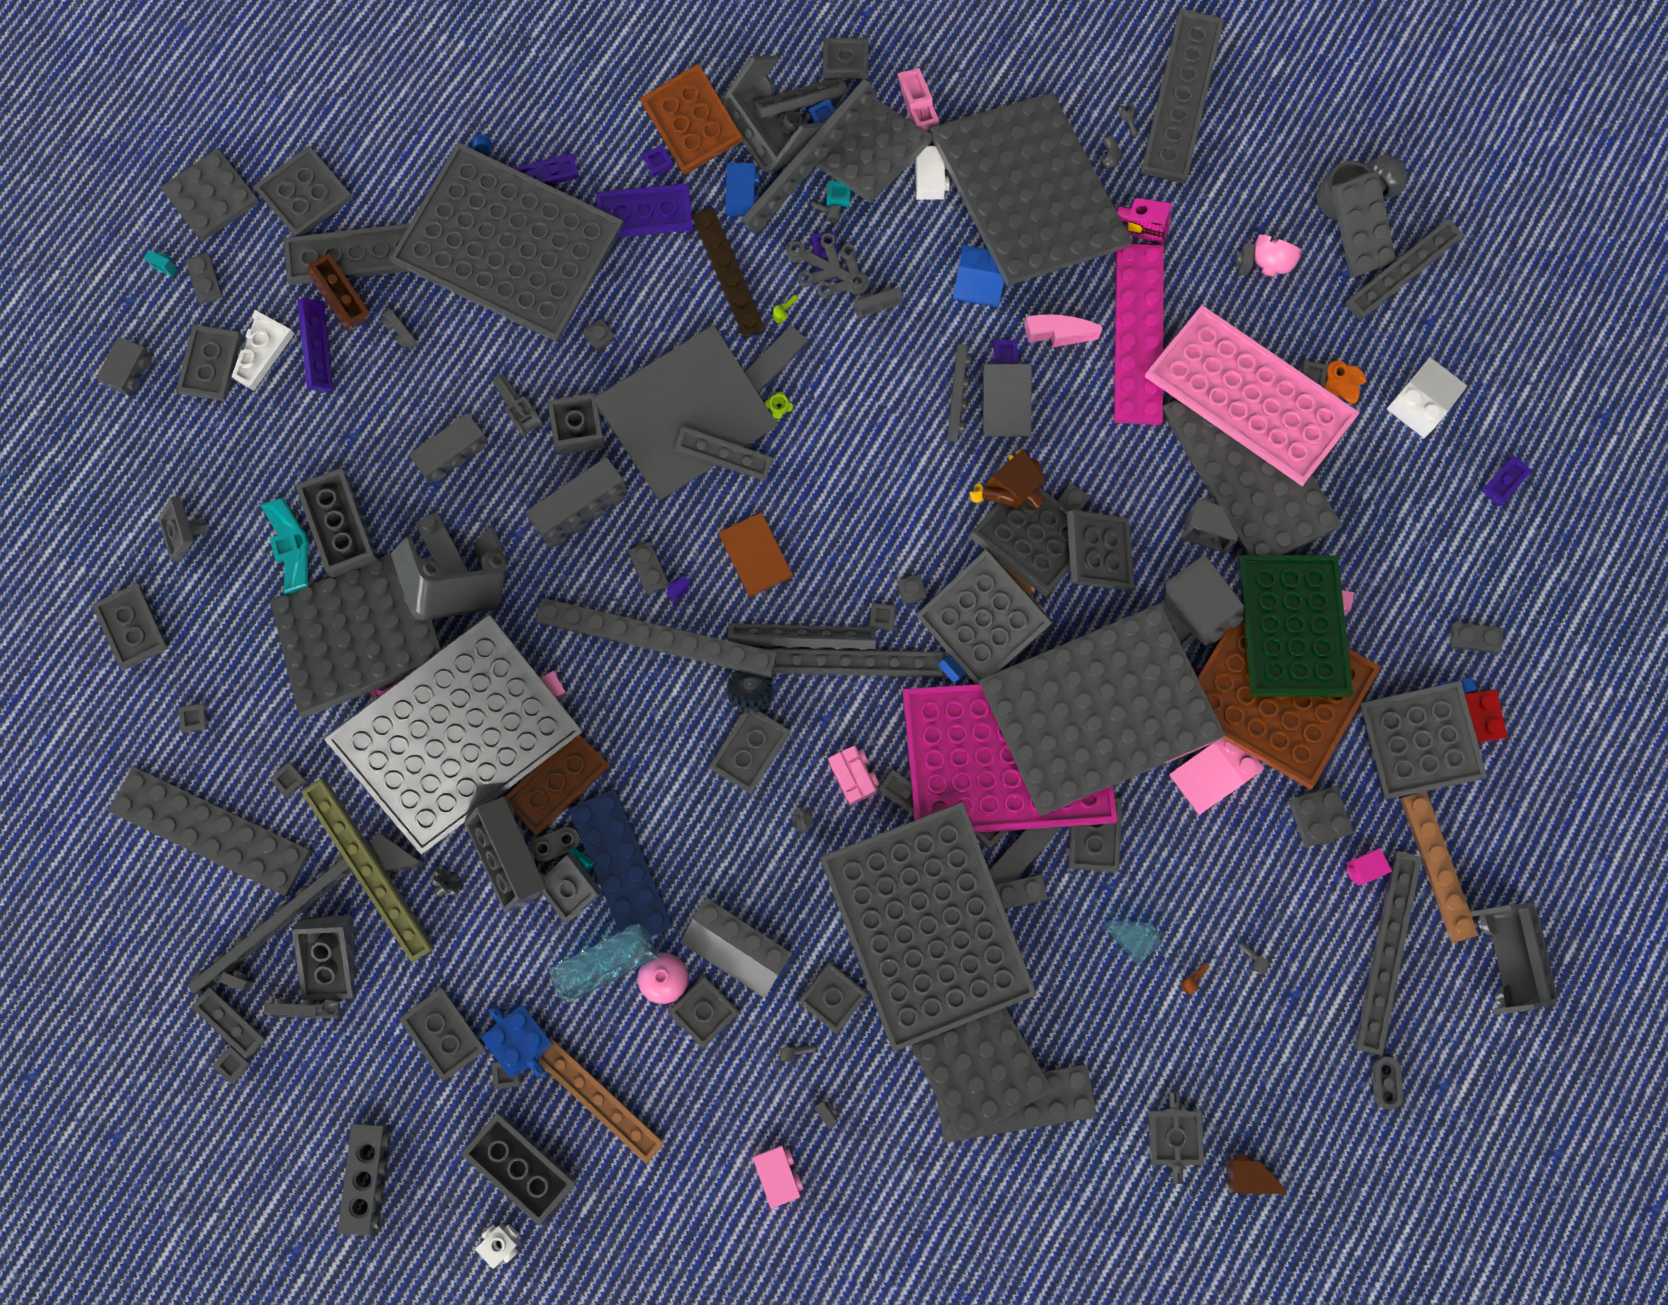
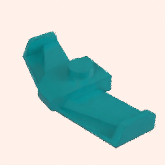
M284 498L260 504L278 536L269 539L275 561L278 563L284 561V594H292L308 587V550L310 542L307 533L302 530Z

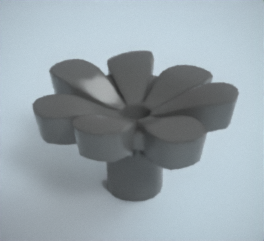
M436 868L432 879V884L437 886L434 893L439 897H442L445 892L453 896L463 889L462 885L457 883L461 880L460 876L457 874L450 876L449 870L443 869L442 871L440 868Z

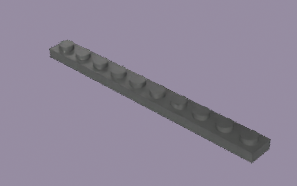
M544 598L542 599L536 619L538 624L772 678L778 656L777 652Z

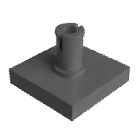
M171 497L158 518L171 562L182 560L193 543L192 535L207 534L208 531L207 524L203 525L206 523L205 519L187 520L181 497Z

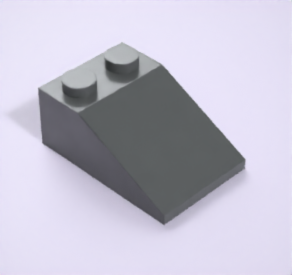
M352 915L301 917L292 929L302 1000L353 998L355 936Z

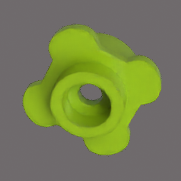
M783 392L776 393L765 402L766 407L773 413L774 419H781L783 414L793 410V404L788 402Z

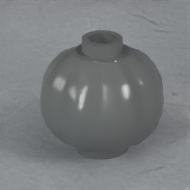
M1383 155L1367 164L1369 169L1379 171L1384 199L1396 196L1404 190L1407 182V170L1400 159L1390 155Z

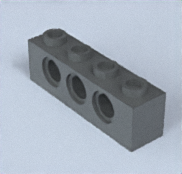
M366 1123L351 1125L337 1233L370 1236L380 1227L381 1213H378L379 1202L383 1201L385 1187L381 1186L382 1177L386 1175L388 1169V1159H385L386 1148L390 1147L392 1137L391 1132H388L389 1125ZM368 1144L372 1145L375 1149V1155L372 1159H368L364 1153L365 1147ZM364 1171L371 1175L369 1186H365L361 1182V1175ZM360 1199H364L368 1204L366 1213H361L358 1210L357 1204Z

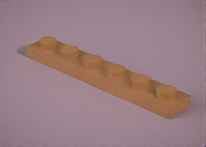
M1427 791L1401 798V804L1420 857H1422L1426 874L1451 943L1478 936Z
M549 1038L553 1046L541 1056L539 1063L647 1164L664 1145V1142L553 1038Z

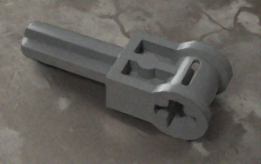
M504 375L496 376L493 380V385L508 405L504 409L521 436L525 438L527 433L538 426L540 428L543 427L541 419L526 397L519 398Z

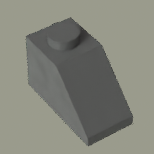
M378 832L369 843L370 848L387 874L419 868L423 865L422 861Z

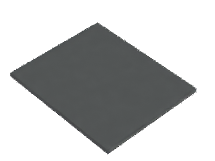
M714 325L593 398L596 406L658 501L716 466L715 464L674 451L682 426L741 447H746L778 426Z

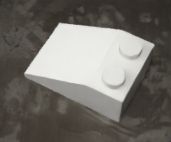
M1429 357L1389 405L1387 410L1425 438L1450 410L1467 385Z

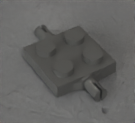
M1169 1092L1170 1108L1163 1111H1148L1150 1165H1166L1171 1167L1173 1171V1184H1184L1183 1168L1190 1165H1204L1202 1111H1187L1180 1108V1093Z

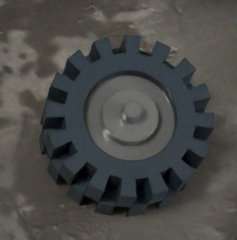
M739 670L738 674L735 671L731 674V677L728 679V700L734 708L738 706V711L740 712L744 708L746 713H750V709H754V713L759 712V707L764 710L766 704H770L772 699V680L769 677Z

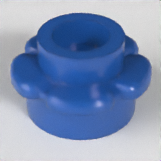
M479 134L470 140L469 147L487 155L491 151L490 144L492 142L488 136L485 137V135Z

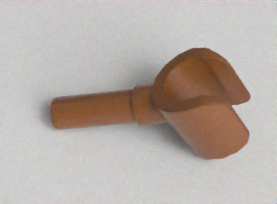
M1205 962L1196 973L1182 981L1181 986L1187 995L1200 988L1196 980L1210 967L1208 963Z

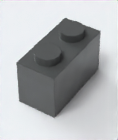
M118 337L96 378L105 387L131 397L133 391L139 387L140 378L144 371L149 368L152 355L143 346Z

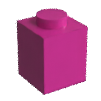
M1380 848L1346 863L1348 875L1353 882H1356L1357 886L1392 872Z

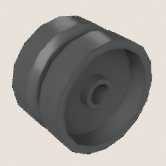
M1345 161L1338 164L1319 185L1317 202L1321 211L1330 219L1338 221L1331 186L1372 170L1365 164L1357 161Z

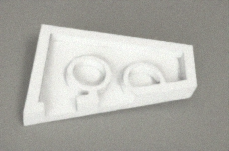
M254 310L252 316L254 319L252 327L248 329L245 336L247 342L244 350L240 351L232 374L234 380L253 391L294 336V332L291 329Z

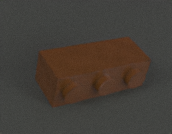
M330 253L308 264V275L347 333L368 322L369 311Z

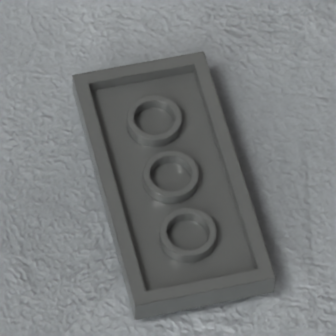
M1372 170L1332 185L1331 188L1349 275L1356 277L1395 262L1396 258L1379 171Z

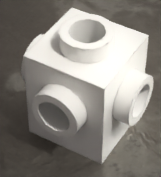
M502 1223L497 1228L492 1225L482 1235L484 1241L475 1250L494 1269L503 1260L508 1263L519 1252L516 1249L521 1243L517 1239L519 1234L509 1224L505 1226ZM498 1241L502 1243V1247L498 1245Z

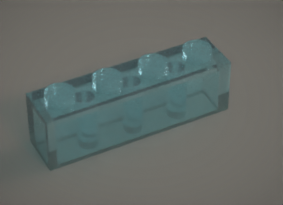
M640 924L630 925L623 932L615 936L606 937L601 943L593 947L584 948L579 954L569 959L560 960L556 966L549 969L557 996L569 1003L657 959L658 956L649 931Z

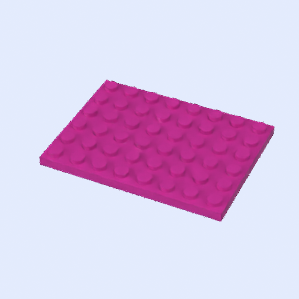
M979 684L903 689L914 820L963 802L975 833L1117 822L1113 786L1039 817Z

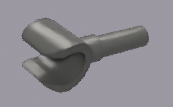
M1130 103L1129 111L1124 110L1122 105L1120 118L1127 121L1132 136L1136 137L1138 133L1133 119L1135 105Z
M812 201V207L827 213L826 220L833 224L839 223L841 214L837 206L832 205L828 207Z
M1242 942L1239 947L1251 959L1255 960L1252 969L1260 974H1264L1269 966L1268 960L1254 953Z
M815 1045L801 1048L784 1047L780 1051V1061L794 1062V1054L816 1052Z

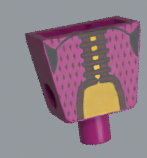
M1136 198L1132 208L1119 206L1117 214L1121 221L1128 223L1129 235L1164 246L1171 223V203Z

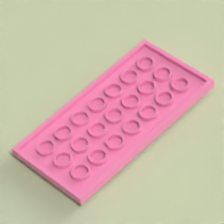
M1203 305L1191 317L1145 375L1151 382L1302 487L1360 413Z

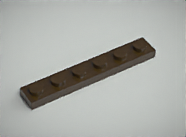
M711 207L692 214V220L743 339L764 332L765 326L714 208Z

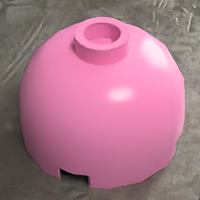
M1259 235L1254 246V260L1258 266L1263 268L1261 273L1274 277L1275 274H1286L1296 267L1303 252L1300 251V248L1280 239L1270 242V236Z
M660 952L651 955L642 963L638 971L637 981L640 991L647 999L654 1003L668 1004L676 1001L684 994L688 986L689 974L686 965L680 958L671 953Z

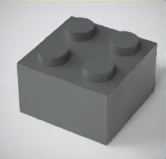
M595 393L548 401L554 446L558 455L606 448L600 410L593 401V398L596 397Z

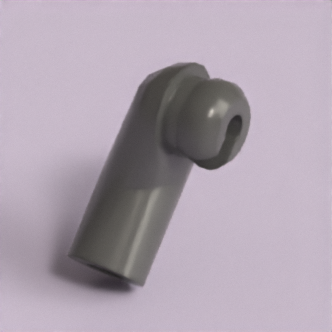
M1113 136L1103 140L1108 151L1107 157L1102 159V164L1106 169H1111L1112 166L1118 165L1121 158V150Z

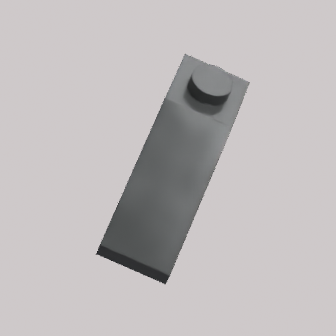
M438 512L415 522L433 559L439 564L443 575L469 572Z

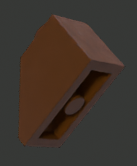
M1235 1154V1159H1227L1229 1192L1286 1195V1189L1260 1161L1251 1159V1155Z

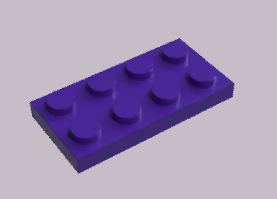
M688 184L596 192L597 209L624 222L618 237L693 230Z

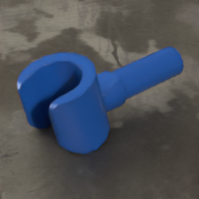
M1472 678L1460 680L1464 694L1477 690L1475 681ZM1439 682V686L1454 682Z

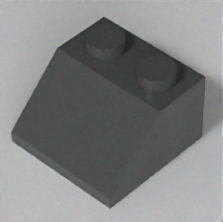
M1207 498L1197 499L1187 514L1180 536L1182 540L1225 554L1238 538L1222 506L1215 504L1213 500Z

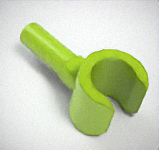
M793 295L785 304L775 306L772 316L778 324L788 318L786 310L798 300L797 295Z

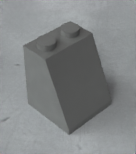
M1205 555L1166 582V607L1205 646L1212 641H1218L1226 630L1230 627L1234 628L1242 622L1244 605Z

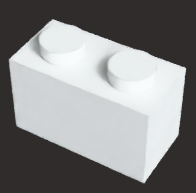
M927 146L915 158L916 200L944 199L945 191H949V176H945V169L947 168L936 146Z

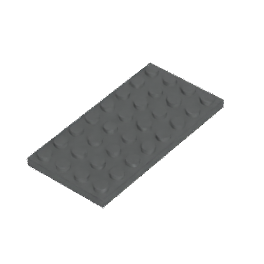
M1179 400L1162 406L1163 416L1217 505L1222 506L1238 535L1237 540L1246 555H1287L1341 528L1342 523L1312 475L1302 487Z

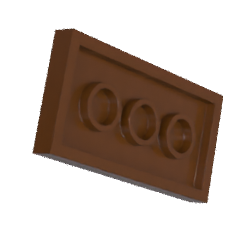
M578 735L528 774L505 796V800L512 806L514 813L538 836L610 768V765Z

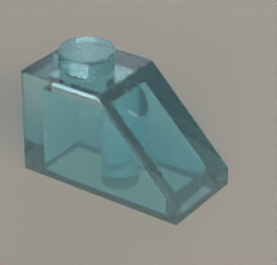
M1107 921L1102 925L1136 964L1141 963L1163 943L1159 939L1160 933L1151 924L1148 926L1146 923Z

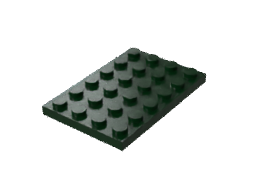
M1240 555L1238 564L1241 598L1244 605L1243 621L1250 697H1351L1353 687L1338 555Z

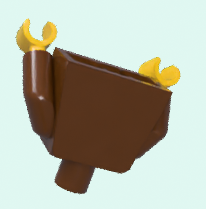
M1023 449L1016 451V455H1009V461L991 476L985 485L986 488L983 489L980 483L974 486L975 492H969L971 500L975 503L982 502L983 500L994 501L1012 506L1014 509H1018L1027 501L1035 510H1038L1046 502V499L1038 492L1045 482L1040 462L1029 457Z

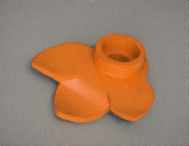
M1333 361L1327 368L1325 389L1336 397L1340 396L1346 402L1355 404L1360 395L1358 385L1366 383V376L1356 366H1347L1342 361ZM1337 368L1340 371V376L1336 373Z

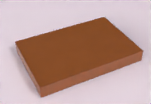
M762 512L718 532L749 598L793 578Z

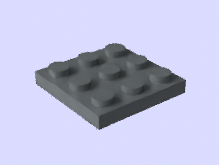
M310 146L253 186L294 237L304 236L353 199L349 191Z
M218 148L160 187L202 242L260 203Z
M1078 510L1067 512L1071 583L1127 591L1134 589L1129 518Z

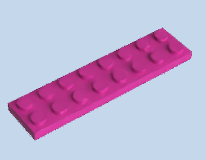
M1131 244L1130 247L1116 251L1114 423L1161 425L1163 422V389L1147 379L1145 375L1163 353L1164 246Z

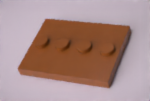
M699 63L639 98L684 176L744 141Z

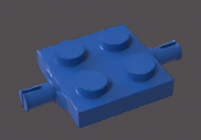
M498 1005L493 1006L496 1013L492 1009L488 1012L497 1023L481 1037L483 1042L511 1079L522 1070L531 1068L537 1079L542 1078L539 1071L543 1075L547 1071L539 1063V1060L543 1053L553 1046L551 1041L523 1005H520L506 1016L499 1009Z

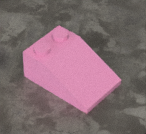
M1222 739L1208 746L1169 774V776L1197 814L1200 815L1260 773L1264 768L1257 758Z

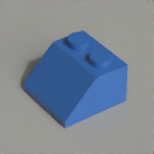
M963 245L953 300L999 308L1004 280L989 250Z

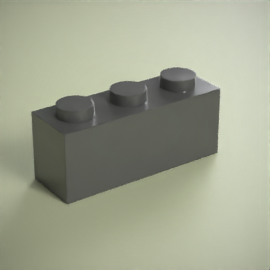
M466 413L410 453L409 457L431 484L443 479L446 476V472L453 467L461 466L466 461V458L473 453L481 452L488 441L473 419Z

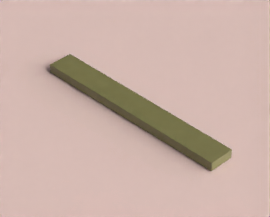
M323 777L303 789L301 793L411 963L435 948L326 778Z

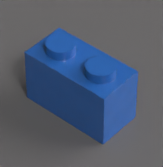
M727 163V216L743 217L759 199V194H755V187H760V173L756 172L755 163Z

